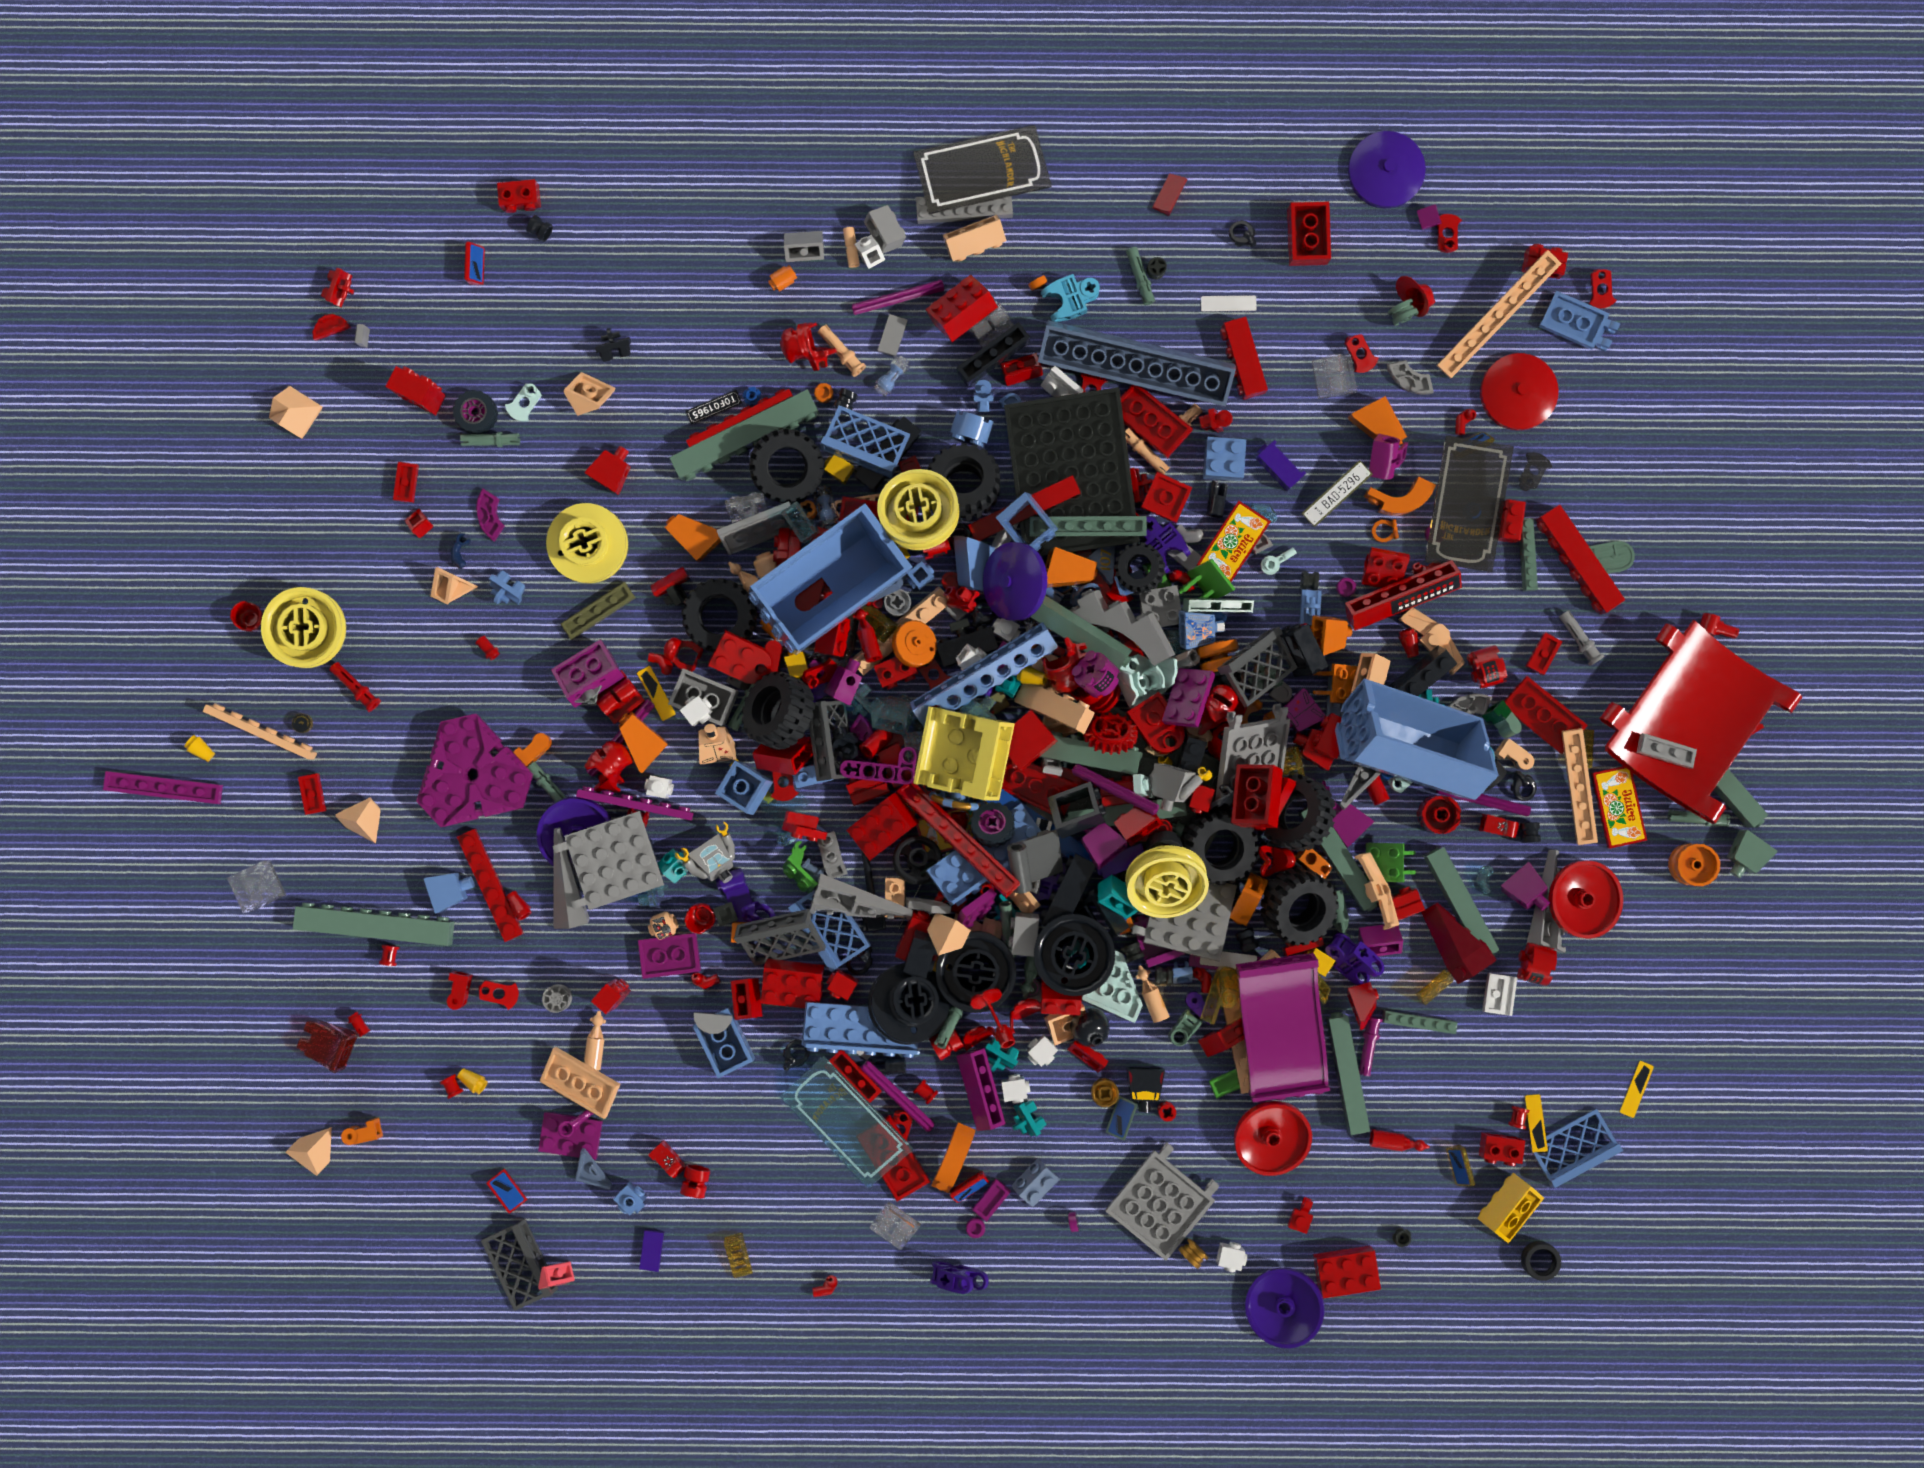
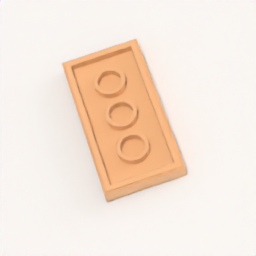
M557 1047L552 1049L539 1081L603 1119L608 1116L620 1087V1083Z

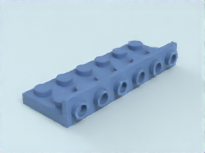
M1022 803L1011 810L1015 824L1014 834L1011 836V839L1005 845H1000L996 848L981 845L1007 871L1010 869L1007 847L1012 843L1036 836L1038 832H1041ZM956 850L926 870L950 906L956 904L958 907L967 900L966 895L969 893L976 894L983 889L981 885L988 881Z
M806 1002L801 1045L807 1048V1051L818 1052L819 1049H826V1052L838 1053V1050H845V1053L857 1054V1051H864L866 1055H876V1052H882L884 1056L892 1057L895 1056V1053L902 1054V1057L913 1058L914 1055H919L920 1053L917 1049L918 1043L911 1045L898 1044L882 1036L870 1019L868 1006ZM912 1027L911 1032L916 1033V1028Z

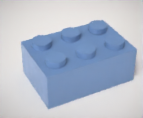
M731 1006L715 1013L733 1015L731 1024L720 1033L709 1034L698 1028L696 1023L692 1025L717 1078L755 1060V1056L738 1021L734 1019Z

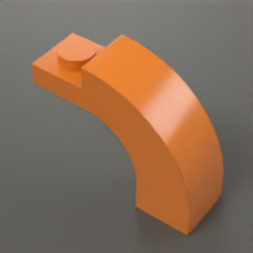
M1417 477L1409 492L1403 497H1391L1372 487L1366 491L1364 497L1368 499L1367 501L1370 504L1381 505L1378 513L1388 516H1400L1422 506L1433 493L1436 484Z
M959 1122L957 1123L940 1167L932 1181V1187L947 1193L950 1192L969 1151L975 1129Z

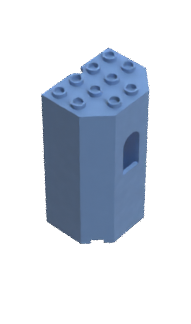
M864 504L751 585L748 597L755 606L757 605L761 613L759 616L763 622L771 625V632L777 640L781 639L786 649L790 653L793 652L797 655L908 574L912 569V565L894 541L889 538L885 529L868 506ZM822 578L833 593L809 611L798 610L795 606L796 596Z
M1365 678L1342 704L1340 712L1344 714L1342 715L1341 723H1337L1335 729L1340 758L1342 760L1460 798L1476 800L1498 777L1493 753L1491 750H1488L1490 742L1483 718Z

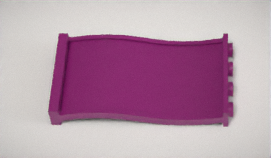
M1314 953L1236 964L1241 1019L1248 1065L1249 1095L1252 1102L1264 1103L1267 1100H1283L1286 1097H1303L1306 1094H1323L1326 1091H1330L1318 987L1317 967H1319Z

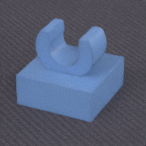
M1174 962V969L1172 970L1173 984L1192 982L1193 970L1192 967H1189L1188 962H1184V968H1179L1177 962Z

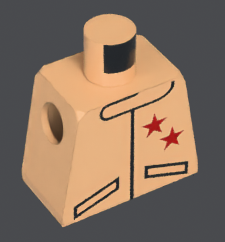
M707 724L704 729L698 731L700 764L736 760V745L726 727H716L714 724Z

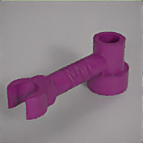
M586 1109L570 1122L564 1121L560 1123L557 1128L558 1134L563 1138L571 1136L574 1128L594 1113ZM562 1127L567 1128V1133L562 1132Z

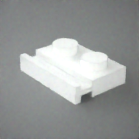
M1056 366L1050 370V373L1041 384V387L1053 397L1084 392L1078 384Z
M1487 973L1482 1011L1512 1016L1517 977Z

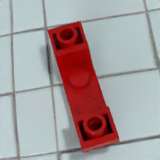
M1241 1017L1217 1032L1213 1030L1198 1039L1207 1057L1223 1052L1244 1040Z

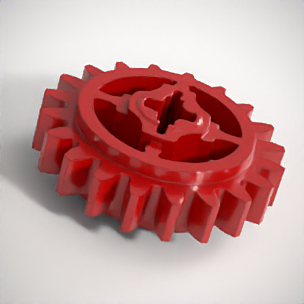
M1111 712L1108 715L1101 713L1100 717L1094 715V720H1091L1083 737H1085V742H1089V747L1095 746L1094 751L1101 750L1102 754L1109 752L1110 755L1113 752L1120 754L1122 750L1128 752V748L1133 749V744L1137 743V726L1132 725V720L1127 721V716L1120 717L1119 713L1116 715H1112Z

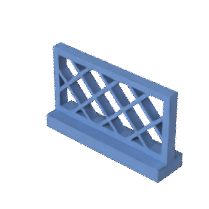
M839 405L820 444L821 450L893 478L910 434ZM841 412L849 415L851 421L841 424L838 419ZM865 421L869 428L858 431L855 423ZM853 424L856 433L846 436L843 427ZM878 428L884 429L886 435L876 439L873 430ZM841 430L842 438L836 440L830 437L833 431ZM871 432L874 440L863 443L860 435ZM896 435L904 437L902 443L894 446L891 437ZM858 436L861 445L851 446L848 439ZM889 439L892 447L881 450L878 442ZM876 443L879 452L874 454L868 453L866 447ZM894 451L896 456L894 462L885 460L883 454Z
M815 890L788 907L790 912L805 910L806 907L803 902L807 899L812 900ZM817 911L813 914V917L811 916V921L826 946L825 950L818 952L830 972H833L871 946L852 916H846L845 913H841L839 917ZM816 915L826 917L825 927L816 924ZM829 918L839 920L838 930L828 928ZM842 921L850 922L852 925L851 933L841 931ZM809 928L802 929L804 932L809 934ZM827 931L837 933L835 943L828 942L826 939ZM840 934L850 936L849 946L838 944ZM853 937L860 938L864 946L861 948L852 947ZM810 940L813 946L818 945L816 942ZM838 947L848 949L847 957L843 960H840L837 955Z
M1597 1109L1546 1135V1140L1550 1139V1142L1547 1143L1548 1151L1546 1157L1539 1155L1537 1152H1532V1145H1528L1552 1188L1564 1184L1623 1151ZM1593 1115L1599 1121L1597 1129L1587 1126L1588 1118ZM1574 1125L1582 1127L1580 1138L1570 1136L1571 1127ZM1586 1128L1596 1131L1594 1142L1583 1139ZM1599 1132L1606 1134L1611 1142L1606 1145L1597 1144ZM1558 1134L1566 1136L1563 1148L1553 1145L1554 1136ZM1569 1138L1579 1140L1577 1151L1566 1149ZM1582 1142L1593 1145L1591 1153L1588 1155L1580 1153ZM1552 1147L1562 1150L1560 1161L1549 1158ZM1565 1151L1576 1154L1573 1163L1563 1162ZM1548 1160L1559 1163L1557 1171L1551 1175L1547 1170Z

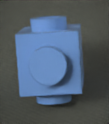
M921 561L909 571L907 582L913 589L917 587L920 591L934 579L933 573L935 572L928 563L925 565Z

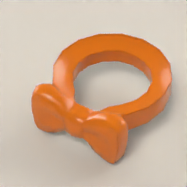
M1396 519L1377 521L1371 530L1373 538L1380 543L1388 542L1392 538L1398 539ZM1380 524H1386L1392 527L1393 533L1387 538H1380L1376 534V528Z

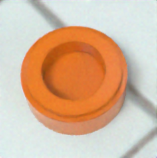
M1045 275L1030 282L1028 286L1031 291H1034L1047 284L1048 281Z
M821 383L816 386L814 395L818 402L828 403L833 399L834 392L829 384Z

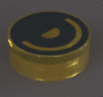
M297 714L292 719V727L296 732L307 733L313 727V720L307 714Z

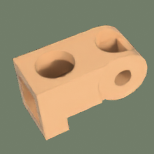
M1503 739L1494 752L1495 756L1499 759L1507 757L1517 769L1528 770L1534 765L1533 756L1511 739Z

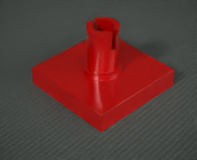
M1157 472L1141 508L1176 524L1193 487Z

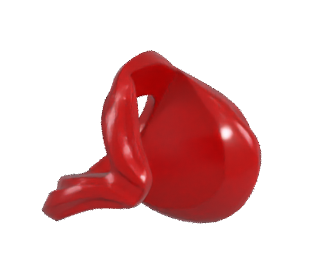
M675 637L669 639L664 646L665 657L681 670L686 669L693 672L703 654V648L694 642L683 641ZM689 647L698 653L693 665H688L678 660V652L681 648Z
M1260 846L1258 849L1260 857L1264 860V864L1261 866V876L1263 877L1271 876L1275 872L1285 871L1295 865L1296 858L1289 849L1273 848L1270 846ZM1267 852L1271 853L1273 857V865L1270 869H1267L1271 865V859L1265 854Z

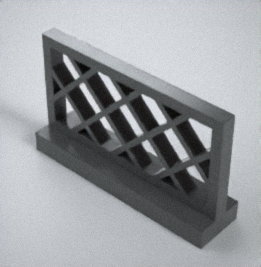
M1280 627L1265 631L1217 668L1220 675H1226L1244 707H1248L1298 668L1280 637L1283 633ZM1274 642L1279 647L1278 653L1272 652ZM1261 652L1267 654L1266 663L1260 661ZM1272 656L1278 657L1277 666L1271 665ZM1283 659L1290 666L1287 670L1282 668ZM1248 662L1254 663L1253 673L1247 671ZM1259 665L1265 667L1264 676L1258 674ZM1270 669L1276 670L1275 679L1269 678ZM1235 672L1241 673V682L1236 681L1233 675ZM1246 675L1253 677L1252 686L1245 684ZM1257 679L1264 680L1262 689L1257 688ZM1245 688L1251 690L1248 700L1244 694Z
M841 701L815 702V710L812 712L814 716L813 720H810L809 730L816 780L825 781L847 778L840 772L841 764L847 759L842 756L841 751L834 749L833 752L831 742L833 740L832 732L840 726L845 729L846 734L850 733L846 704ZM838 705L840 710L839 715L835 711ZM832 716L836 720L835 725L831 722ZM838 755H839V756L841 757V759H842L841 762H840V764H839L838 761L836 760V758H837ZM848 766L850 772L855 771V768Z
M809 909L737 925L734 937L737 944H742L754 966L765 964L767 958L783 960L824 951L826 948L811 921ZM807 928H809V930H810L809 934L806 933V932L800 931V930H802V929H807ZM792 933L793 935L792 937H788L783 934ZM797 935L805 938V941L801 942L794 938ZM771 936L775 938L774 941L765 939ZM780 939L788 942V944L784 946L776 942ZM754 940L757 941V944L753 945L751 943H748V941ZM809 940H811L813 942H816L818 945L812 946L807 943ZM760 943L770 946L769 950L759 947ZM791 944H793L801 948L795 950L789 947ZM773 948H776V949L781 950V951H783V952L778 954V953L772 952V949H773ZM755 952L764 954L765 957L757 958Z
M525 1219L481 1240L514 1311L544 1297L546 1298L558 1290L557 1286L540 1289L542 1293L539 1295L530 1292L532 1284L539 1286L541 1269L547 1266V1263ZM513 1231L515 1236L514 1243L505 1240L507 1232ZM493 1239L500 1242L498 1250L492 1249L488 1241ZM503 1244L512 1247L510 1256L501 1252ZM516 1249L523 1252V1260L513 1257ZM499 1256L508 1260L506 1268L499 1265ZM511 1262L521 1265L519 1273L509 1270ZM524 1266L531 1269V1278L522 1275ZM508 1274L517 1277L514 1286L508 1284L506 1280ZM520 1279L529 1282L527 1291L518 1288ZM516 1292L525 1295L524 1301L520 1304L515 1299Z

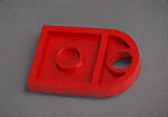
M725 630L708 666L745 683L755 684L758 679H762V676L770 674L772 663L769 653L763 647ZM758 664H764L766 670L764 672H757L755 667Z
M1157 692L1127 711L1126 714L1133 721V724L1137 726L1136 729L1153 751L1160 754H1170L1175 752L1183 743L1185 737L1184 727L1167 725L1162 722L1167 702L1160 692ZM1173 738L1175 746H1167L1165 739Z

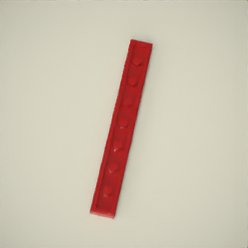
M903 784L896 791L918 815L1005 898L1020 886V882L936 802L932 801L917 784Z

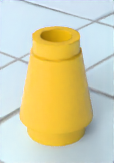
M1030 666L1023 668L1017 674V680L1021 681L1022 684L1045 685L1047 681L1043 672Z
M193 735L184 745L187 752L207 762L215 755L213 750L200 736Z
M465 1068L457 1076L472 1093L480 1094L488 1083L484 1076Z

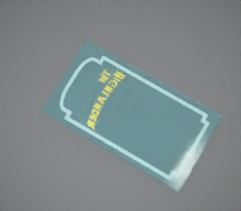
M825 1056L820 1057L807 1072L780 1096L867 1188L872 1187L876 1181L913 1150V1147Z

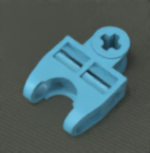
M1071 274L1045 287L1040 292L1042 298L1056 297L1062 302L1058 312L1050 316L1051 321L1062 322L1086 314L1087 307L1085 304L1094 301L1098 297L1100 285L1094 278H1087L1076 282L1074 274ZM1087 287H1090V289H1093V293H1090L1089 290L1086 291V290H1087Z

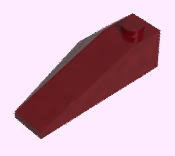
M1435 903L1421 912L1442 959L1457 984L1474 977L1497 960L1485 942L1474 937L1467 927L1461 926L1456 921V918L1439 903Z

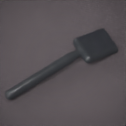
M861 850L867 892L875 895L871 862ZM876 915V918L862 917L864 932L886 929L885 915Z

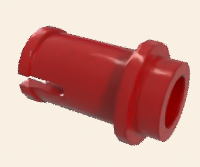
M485 635L475 642L485 653L486 659L494 660L500 654L498 652L499 649L495 648Z
M357 1011L348 1017V1023H351L359 1037H362L371 1030L362 1019V1014H359Z

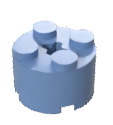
M957 410L950 433H952V437L965 441V438L971 440L970 443L983 447V444H987L994 421L989 420L986 423L987 420H984V417L964 411L961 415V411Z

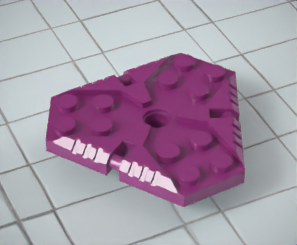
M476 713L442 721L438 728L430 754L431 762L426 767L416 802L440 827L479 819V816L483 815L488 817L522 809L526 801L534 774L509 747H504L501 744V738ZM494 749L499 752L496 756L491 753ZM439 761L444 762L442 769L437 768ZM473 769H476L478 772L475 780H472L470 777V772ZM476 802H481L482 808L477 809Z

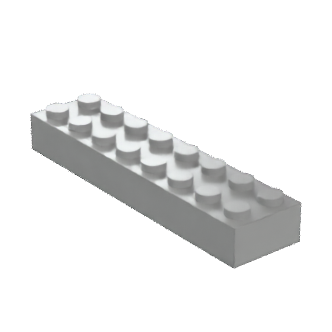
M1011 190L937 206V202L932 203L931 196L916 197L918 224L983 220L997 215L998 218H1013ZM989 192L934 196V200L939 199L940 203Z

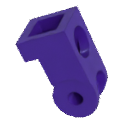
M1190 991L1185 996L1186 1005L1208 1025L1222 1012L1215 1004L1212 1008L1203 1001L1202 996L1196 991Z

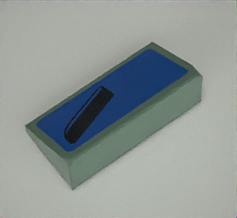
M1119 1096L1106 1133L1125 1141L1138 1103Z

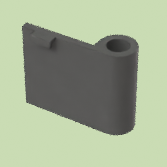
M1056 829L1038 832L1036 836L1012 843L1007 847L1010 873L1020 882V886L1014 890L1015 893H1027L1032 890V882L1063 872L1059 834Z

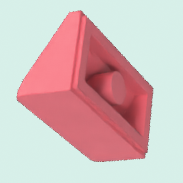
M571 1262L542 1267L538 1288L544 1289L575 1281Z

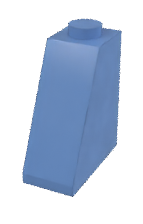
M955 536L954 546L958 586L966 587L968 590L984 592L983 572L986 562L995 550V547L969 537Z

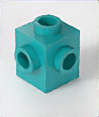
M673 848L657 864L662 874L675 884L687 874L688 870L683 865V860L675 857V853L683 857L684 852L681 851L679 853Z

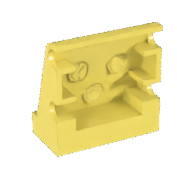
M928 706L913 784H921L938 790L960 793L961 795L980 800H999L1015 723Z

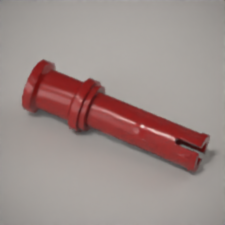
M339 662L334 663L330 667L329 671L354 693V698L360 701L368 712L373 711L380 704L381 700L371 694L367 686H362Z

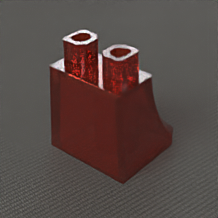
M307 1021L304 1031L312 1034L310 1040L303 1037L300 1038L296 1048L305 1052V1056L318 1062L333 1073L345 1069L358 1033L325 1021Z

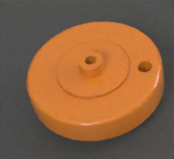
M917 620L907 621L898 626L894 631L892 648L895 656L904 665L909 667L923 666L929 663L936 654L937 640L935 634L925 623Z

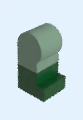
M1503 700L1491 705L1482 716L1486 722L1491 721L1498 728V732L1503 738H1509L1521 732V723Z

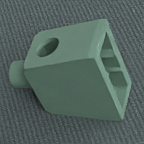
M1739 830L1727 855V858L1735 863L1730 873L1737 878H1741L1745 871L1756 874L1778 851L1749 830Z

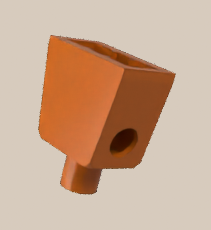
M1312 616L1311 631L1323 655L1344 649L1347 637H1351L1353 633L1352 628L1348 626V622L1334 617Z

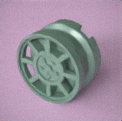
M1412 299L1396 305L1387 312L1388 315H1392L1394 326H1398L1399 322L1405 323L1412 319L1413 315L1419 314L1417 308L1411 305L1413 303Z

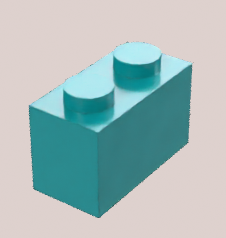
M1110 875L1098 883L1099 903L1126 919L1138 912L1128 898L1125 882Z

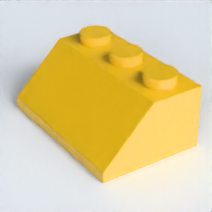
M1512 1173L1511 1176L1505 1179L1504 1185L1500 1190L1493 1194L1489 1204L1482 1208L1477 1219L1509 1244L1543 1201L1544 1197L1515 1173Z

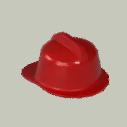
M1401 276L1397 279L1396 291L1401 300L1404 302L1412 299L1413 303L1411 305L1417 308L1419 312L1416 316H1425L1429 307L1435 303L1432 289L1426 284H1418L1408 276Z

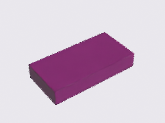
M995 1178L972 1207V1210L987 1222L1011 1190Z

